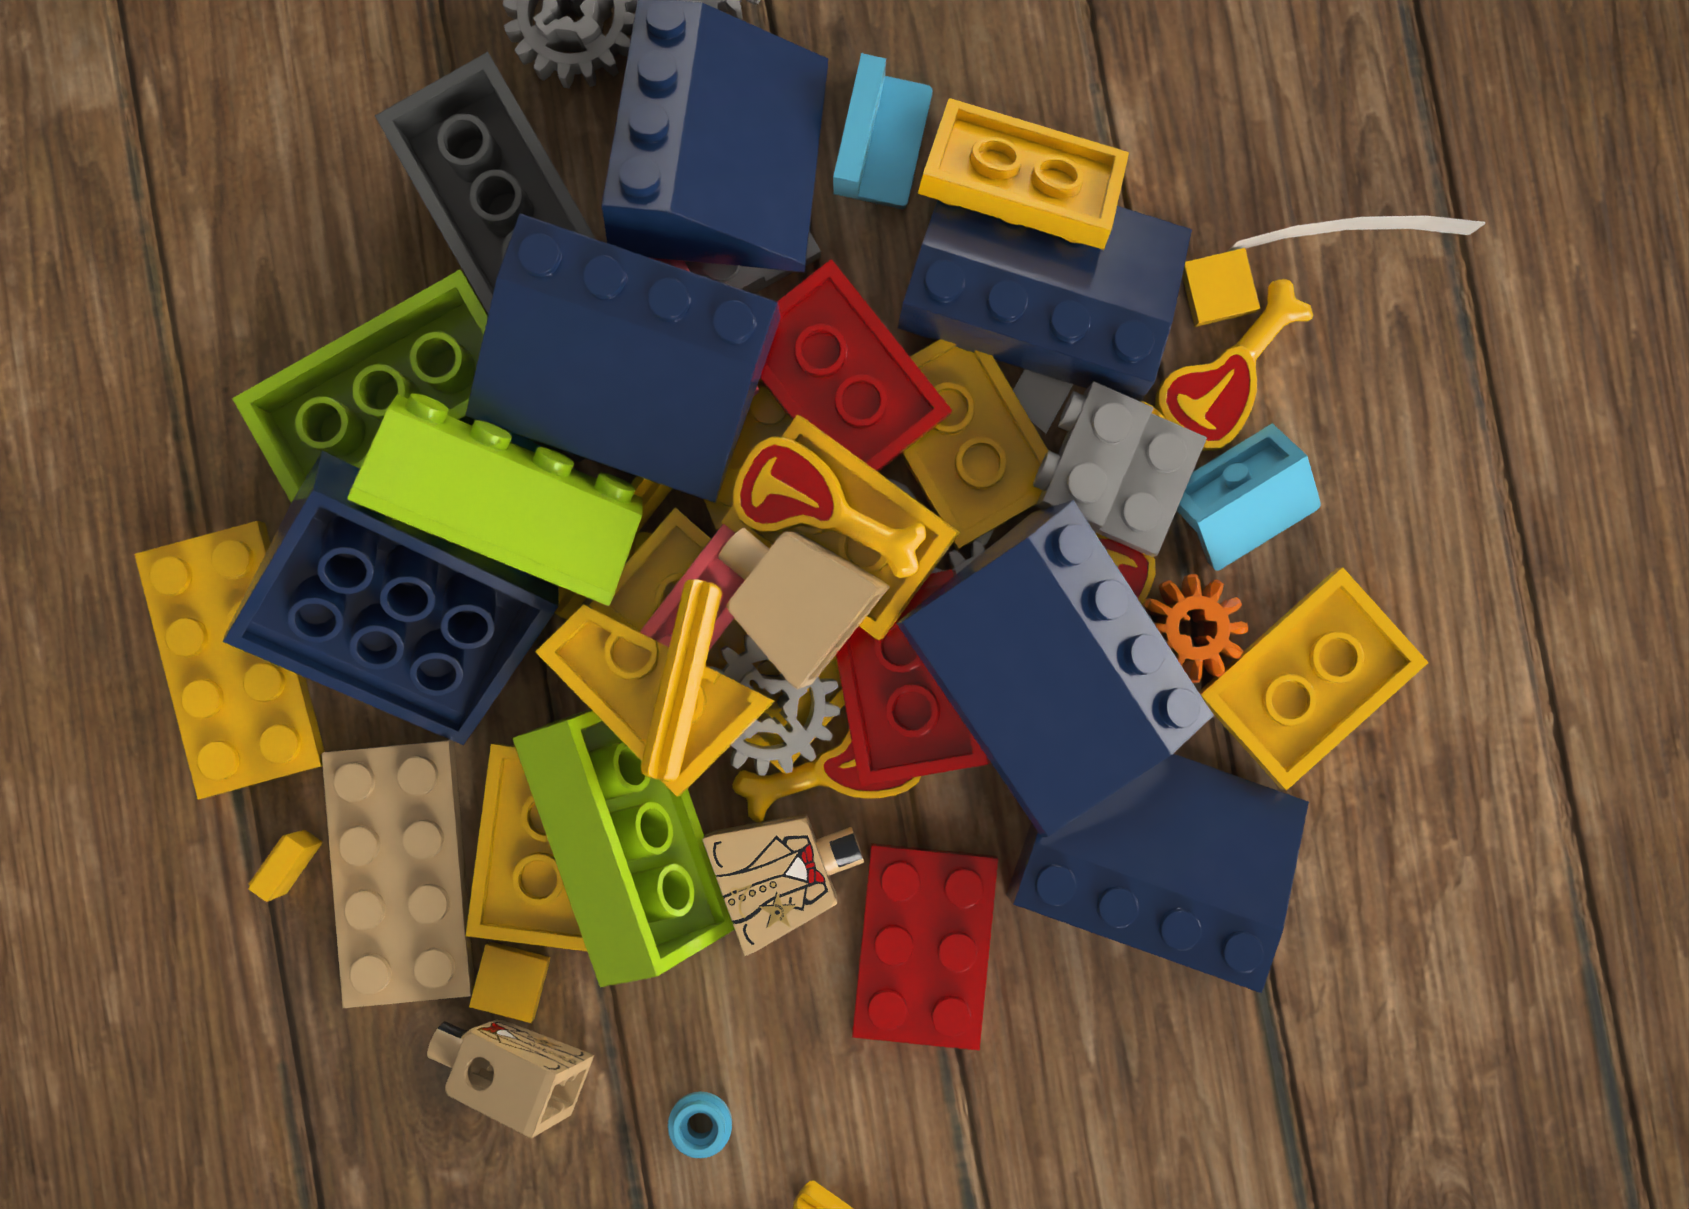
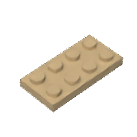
M447 740L323 752L322 765L343 1008L471 996L475 986L471 937L466 936L469 909L454 741Z

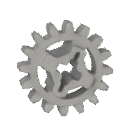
M503 0V7L507 15L515 19L505 24L504 28L510 41L519 43L515 48V52L523 65L535 60L534 70L541 80L545 81L555 70L558 72L563 88L571 87L575 74H583L589 87L596 86L595 70L603 67L609 74L615 76L619 71L614 57L618 53L628 57L631 40L627 35H632L635 18L633 12L636 11L638 0H543L542 11L535 17H533L539 0ZM614 7L613 23L605 37L602 33L605 20L612 16L610 9ZM573 10L577 16L583 17L574 23L570 17L565 16L566 13ZM564 51H572V52H579V53L569 54V53H563V52H564Z
M747 634L744 635V652L738 655L734 650L725 645L721 648V652L727 662L726 666L722 670L713 666L707 667L731 679L734 678L735 681L751 689L753 688L749 682L754 680L761 689L765 688L771 694L782 690L783 695L779 697L777 704L781 709L780 714L786 720V725L783 726L775 717L771 718L769 714L764 712L731 744L734 749L731 754L730 763L738 769L745 763L748 757L754 758L757 774L765 776L770 761L777 760L785 773H790L793 771L792 755L800 752L803 757L813 761L816 755L809 743L814 737L830 741L833 737V734L822 725L824 717L840 715V708L825 701V695L836 690L838 683L834 679H819L817 677L811 685L796 689L782 674L778 676L760 674L752 663L769 660V658ZM809 688L811 707L804 726H802L797 720L798 701L801 696L808 692L807 689ZM757 732L778 733L784 742L777 745L761 746L747 742L745 739H750Z

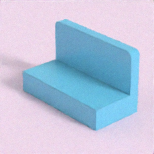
M861 53L834 171L833 192L835 195L904 209L908 205L933 90L929 85L885 76L886 58Z
M1272 423L1193 471L1176 511L1197 532L1207 562L1214 570L1218 571L1317 511L1321 506L1308 456Z

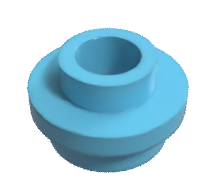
M693 1092L682 1097L674 1105L668 1120V1133L673 1145L681 1153L692 1158H707L720 1152L727 1144L732 1131V1116L728 1106L721 1098L708 1092ZM697 1113L706 1114L711 1119L713 1127L706 1133H697L690 1127L689 1118Z

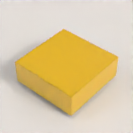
M1245 248L1185 262L1182 278L1194 327L1253 314L1260 309Z
M307 830L283 835L248 883L250 885L248 889L265 902L287 894L323 842Z
M488 942L484 948L469 1007L531 1023L535 1019L551 957Z

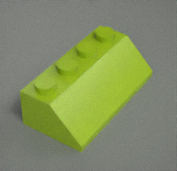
M412 393L408 399L401 395H396L385 413L347 500L607 606L610 605L642 517L643 498L634 495L635 488L630 483L607 473H600L598 478H594L573 469L574 462L569 457L555 450L538 447L536 452L516 445L510 442L512 439L510 433L494 424L476 420L472 426L447 415L449 412L448 407L428 396Z
M592 709L557 720L512 738L600 987L657 977L735 930L702 840L704 834L688 788L680 796L676 797L661 780L642 774L640 769L642 761Z

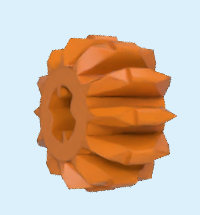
M1197 574L1184 576L1181 591L1171 580L1162 582L1159 585V590L1166 605L1151 598L1145 599L1142 604L1148 614L1156 617L1155 626L1181 666L1183 665V669L1193 683L1200 682L1203 666L1213 677H1220L1225 674V666L1219 653L1228 658L1239 659L1243 650L1239 645L1229 641L1230 634L1247 633L1249 628L1246 622L1230 623L1228 617L1229 614L1237 611L1242 606L1240 599L1234 597L1219 604L1218 600L1223 592L1224 584L1219 580H1212L1201 593V583ZM1188 611L1192 612L1193 622L1204 624V636L1193 638L1197 643L1195 646H1192L1190 636L1180 635L1179 632L1180 622L1190 620L1187 614Z

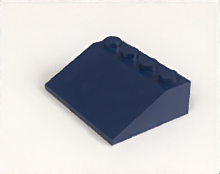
M638 0L602 200L607 243L648 258L805 272L829 59L703 2Z
M937 200L903 301L897 328L935 341L940 339L957 344L955 347L973 353L974 350L992 355L995 360L1086 389L1093 382H1096L1141 402L1155 383L1172 326L1192 229L1117 206L1111 233L1104 250L1082 243H1072L1062 237L1023 225L1009 224L1000 218L960 206H950Z
M519 214L496 279L465 416L473 420L494 424L508 432L716 503L781 319L778 302Z
M322 451L293 499L224 635L223 642L464 745L559 607V586L347 500L360 469Z
M1074 500L1032 512L896 623L1041 837L1051 836L1171 756L1214 716Z
M1173 753L1049 837H1041L1031 822L1006 895L1013 905L1262 993L1284 929L1309 802Z

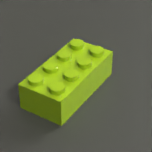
M461 269L232 398L291 503L322 451L359 469L361 468L385 413L397 394L408 399L412 393L433 398L448 407V416L473 426L476 420L470 419L465 415L488 313Z

